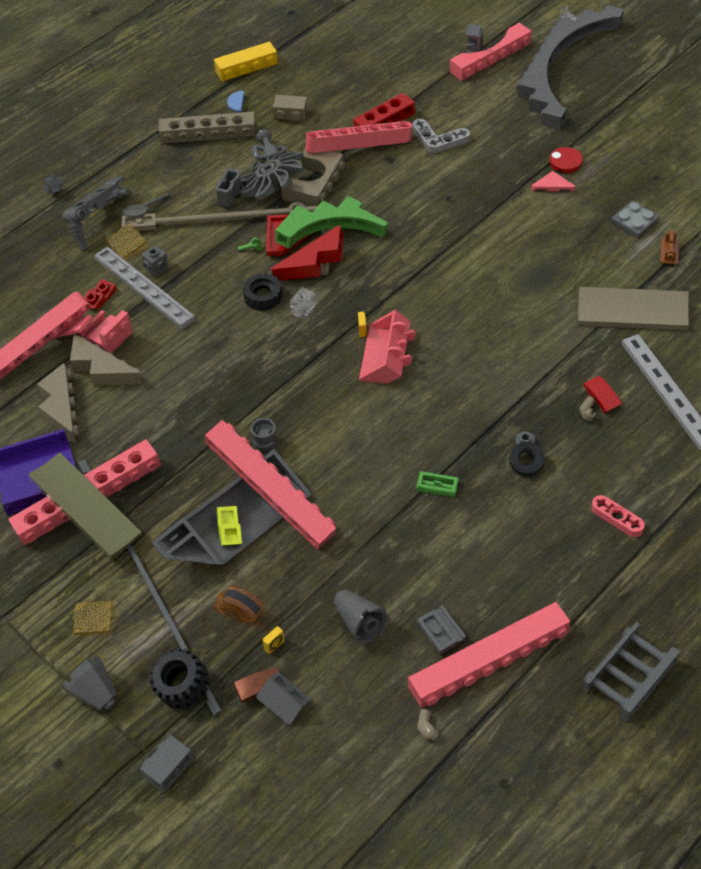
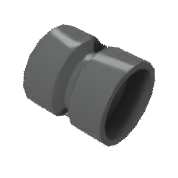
M260 418L254 421L251 425L254 449L262 454H268L273 449H276L278 445L275 423L268 418Z

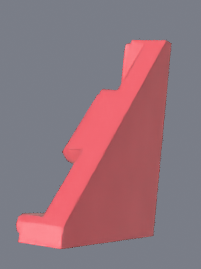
M552 171L531 185V190L546 189V191H560V189L573 192L575 191V185Z

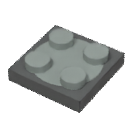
M632 200L611 218V222L639 238L659 221L660 216Z

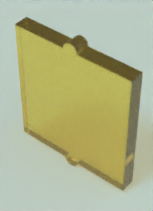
M130 223L106 239L112 250L123 259L146 244L139 231H136Z
M112 601L75 603V614L72 617L74 621L73 634L109 633L111 631V619H113L111 614Z

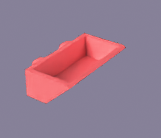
M397 310L390 312L369 325L359 381L390 383L401 377L403 367L411 364L412 356L405 355L407 342L415 339L416 331H409L411 321Z

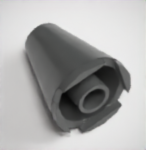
M348 589L339 591L335 595L334 605L351 635L358 643H370L374 641L372 637L377 633L379 635L383 633L388 624L389 615L382 606Z

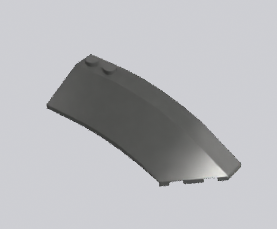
M275 449L264 456V460L267 463H272L282 477H287L297 491L301 490L305 494L306 499L311 495L309 490ZM239 476L202 505L180 519L151 543L164 559L223 565L283 517ZM237 506L238 524L241 527V545L221 546L216 517L217 507Z

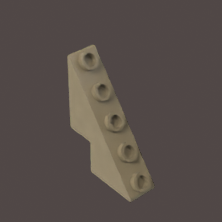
M74 334L70 357L73 372H90L93 386L142 384V373L139 369L129 366L124 360L117 359L112 353L102 350L97 344L90 343L85 337Z
M63 363L37 384L41 396L46 399L38 406L42 419L58 431L64 429L66 436L76 443V437L79 436L77 425H74V422H77L76 412L73 411V408L76 407L74 397H71L74 389L72 383H69V380H72L71 370L66 369Z

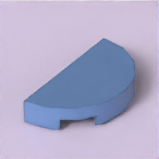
M238 91L229 96L227 100L229 110L234 111V113L242 112L244 91Z

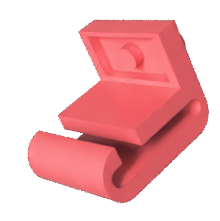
M123 310L116 317L110 315L108 318L104 317L106 315L105 311H100L86 325L88 329L77 333V335L85 337L92 344H97L102 350L113 353L133 333L129 315Z

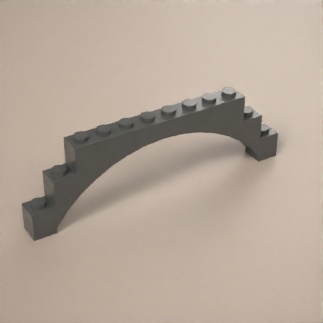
M607 5L601 13L585 9L579 17L562 14L560 19H557L555 27H552L550 35L546 37L545 43L540 46L538 54H535L534 61L530 62L527 72H524L522 80H519L517 84L518 97L529 100L530 111L541 114L543 126L560 130L566 120L567 108L562 107L556 100L548 84L547 73L552 62L565 48L584 37L602 31L618 30L623 22L624 9Z

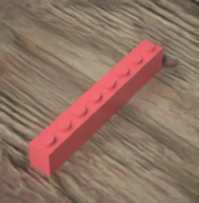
M221 420L205 435V443L317 550L335 534L336 527L332 519L324 517L320 513L319 507L314 503L311 504L301 490L297 491L287 477H282L272 463H267L262 453L254 450L245 437H240L230 423L226 424Z
M557 602L408 677V688L421 708L426 705H434L440 698L453 695L459 688L472 685L482 676L487 677L496 669L502 666H509L515 659L528 656L536 648H543L550 641L556 638H563L569 632L570 620Z

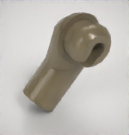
M588 396L579 407V411L586 421H591L596 416V413H593V409H591L595 403V399L591 396Z

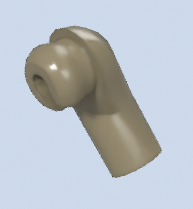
M421 709L417 730L424 738L432 741L436 740L439 736V731L429 723L431 712Z

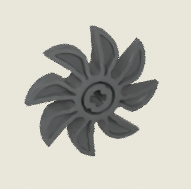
M286 149L270 155L263 164L261 160L256 161L251 167L253 172L241 176V183L244 188L238 192L241 197L255 196L256 200H260L274 193L279 185H281L283 190L286 189L292 182L290 176L304 171L301 162H299L304 157V154L299 151L287 153Z

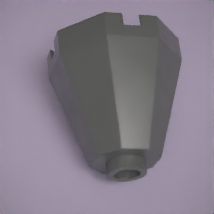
M97 655L93 656V661L89 658L69 675L72 678L70 682L65 680L63 683V689L68 695L99 711L104 709L108 711L117 702L115 700L117 693L102 660Z

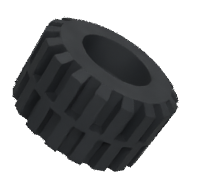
M175 648V652L168 650L166 655L161 654L159 656L161 658L159 661L155 660L153 663L155 667L150 669V674L152 675L149 677V682L152 684L150 687L167 706H172L174 709H179L181 706L185 709L188 708V704L193 706L196 704L195 701L197 699L201 700L203 698L201 694L203 692L206 693L208 689L205 685L209 684V679L207 678L209 673L205 665L193 652L187 649L182 651L180 648ZM188 671L186 679L180 685L171 687L173 678L179 672Z

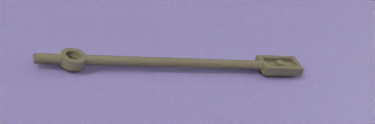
M296 202L291 204L289 208L163 218H156L155 213L144 214L139 217L122 216L121 228L122 232L156 230V225L265 217L267 215H289L297 205L310 212H313L318 206L305 207L303 203Z

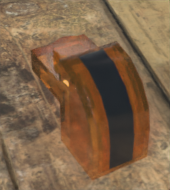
M230 585L227 591H222L218 595L213 608L218 613L232 612L241 622L256 620L264 603L249 590L237 585Z

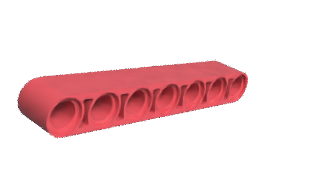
M402 121L311 131L306 133V151L309 153H319L410 142L412 124Z
M79 292L72 293L1 348L0 379L84 315L91 307L88 301Z

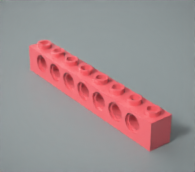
M147 439L84 476L105 497H108L130 483L137 481L147 473L154 471L157 467L161 466L157 453ZM45 497L8 520L25 546L70 519Z

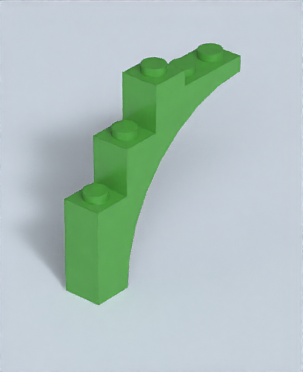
M347 196L338 208L325 201H322L313 212L297 205L275 230V242L290 249L297 241L307 235L333 229L337 226L369 232L383 238L386 234L388 222L361 209V202Z

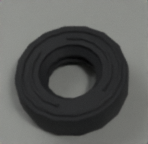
M527 441L515 445L511 450L509 461L513 471L518 475L526 477L537 474L543 468L545 458L542 449L537 444ZM531 453L534 456L533 464L523 465L519 460L520 455Z

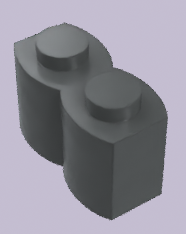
M227 169L222 176V180L217 183L218 205L230 207L234 204L236 196L239 194L238 192L242 189L239 170Z

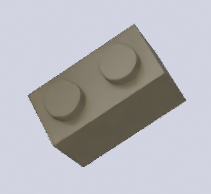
M276 95L273 104L274 119L305 121L308 111L307 97Z

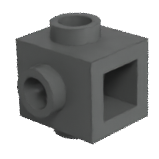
M155 245L141 254L143 267L154 277H157L169 268L166 252L162 249L160 250Z

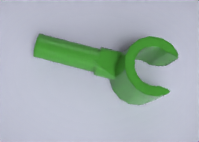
M253 238L249 244L238 247V251L248 248L260 251L263 248L260 245L262 242L258 238Z

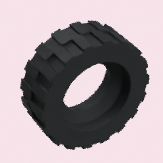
M259 273L251 276L244 282V301L251 309L257 311L270 310L281 302V282L272 274ZM260 288L271 289V293L266 296H257L254 294V291Z

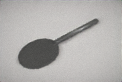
M170 194L162 195L143 205L127 206L123 210V215L127 217L142 216L147 213V206L168 197Z

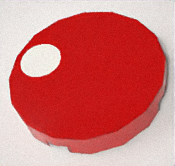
M561 147L551 153L549 163L556 171L573 173L580 168L583 158L578 150Z

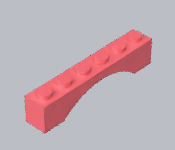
M518 23L508 28L505 37L495 46L479 52L457 55L450 59V73L461 81L531 44V30Z

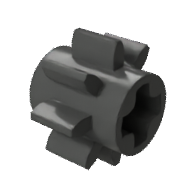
M53 174L44 180L43 188L46 193L51 192L54 195L63 189L61 185L64 182L60 176L55 177Z

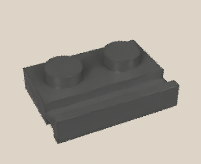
M443 605L439 609H434L417 619L418 626L439 655L454 648L461 641H466V635Z

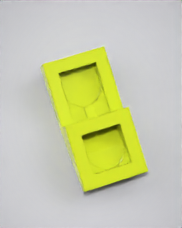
M237 506L217 507L216 517L221 546L241 545V527L238 524Z

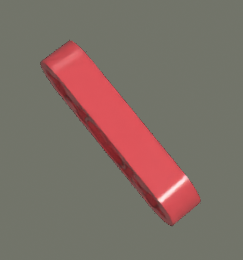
M599 495L593 499L591 509L594 514L631 537L642 535L645 524L641 518L606 496ZM620 513L623 518L618 520L613 518L612 515Z

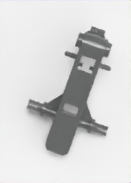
M124 176L111 178L96 191L87 193L84 199L63 213V220L70 223L68 228H73L69 230V232L73 231L70 236L74 237L79 250H85L88 246L83 235L85 232L81 222L88 218L89 213L95 212L93 208L95 207L98 210L117 198L130 195L131 191L129 188L122 189L118 184L124 179Z

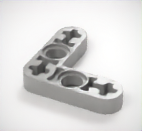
M416 119L413 122V132L429 153H438L465 144L470 140V131L466 128H460L437 136L425 120Z

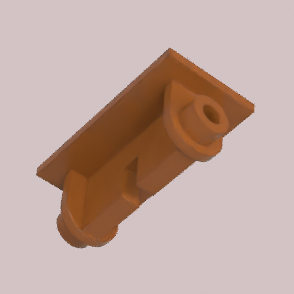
M669 231L665 238H661L660 263L678 265L679 239H676L677 235L674 231Z

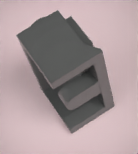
M469 24L465 37L468 38L466 53L482 51V25Z

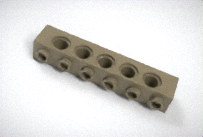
M254 112L159 119L161 144L256 136Z

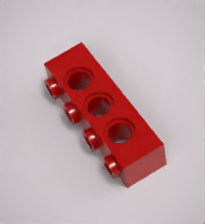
M401 93L354 118L353 127L402 122L415 115V102L404 93Z

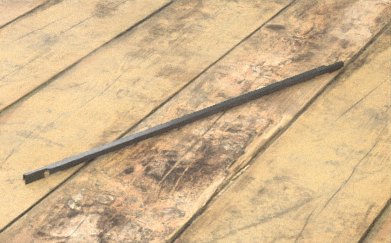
M85 459L78 462L83 473L91 471ZM130 545L127 550L132 556L182 651L184 649L188 650L135 550ZM205 685L208 688L205 694L209 699L206 702L213 715L221 712V709L208 685Z

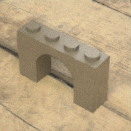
M305 148L303 152L304 157L301 159L303 168L319 172L323 176L314 181L291 178L292 182L286 189L283 190L281 187L282 200L293 203L300 202L305 206H318L322 201H326L327 194L332 191L335 181H338L340 172L345 168V161L341 153L332 151L309 153Z

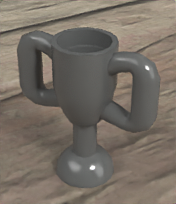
M262 129L256 135L257 140L260 143H264V146L254 145L251 148L256 160L267 161L270 155L279 150L286 149L287 153H289L286 146H275L270 143L272 133L268 129ZM258 150L263 151V155H260Z

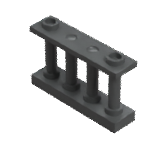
M637 622L631 628L627 627L621 636L622 639L595 671H589L583 680L585 682L584 692L586 694L594 686L620 704L622 709L620 718L625 722L632 718L677 663L680 651L674 647L668 653L662 652L637 635L640 625ZM632 641L658 659L659 664L656 667H649L625 649ZM620 656L646 674V679L643 683L641 681L637 682L612 664ZM607 671L633 689L634 694L631 698H625L602 682L600 678Z

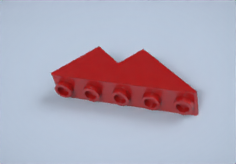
M341 227L333 228L271 268L273 276L277 277L280 281L319 277L321 263L341 262L344 242Z

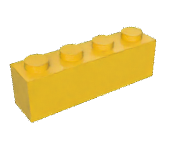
M270 42L231 53L214 59L215 71L223 82L278 64L277 51Z

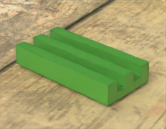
M420 471L416 491L455 497L459 478Z

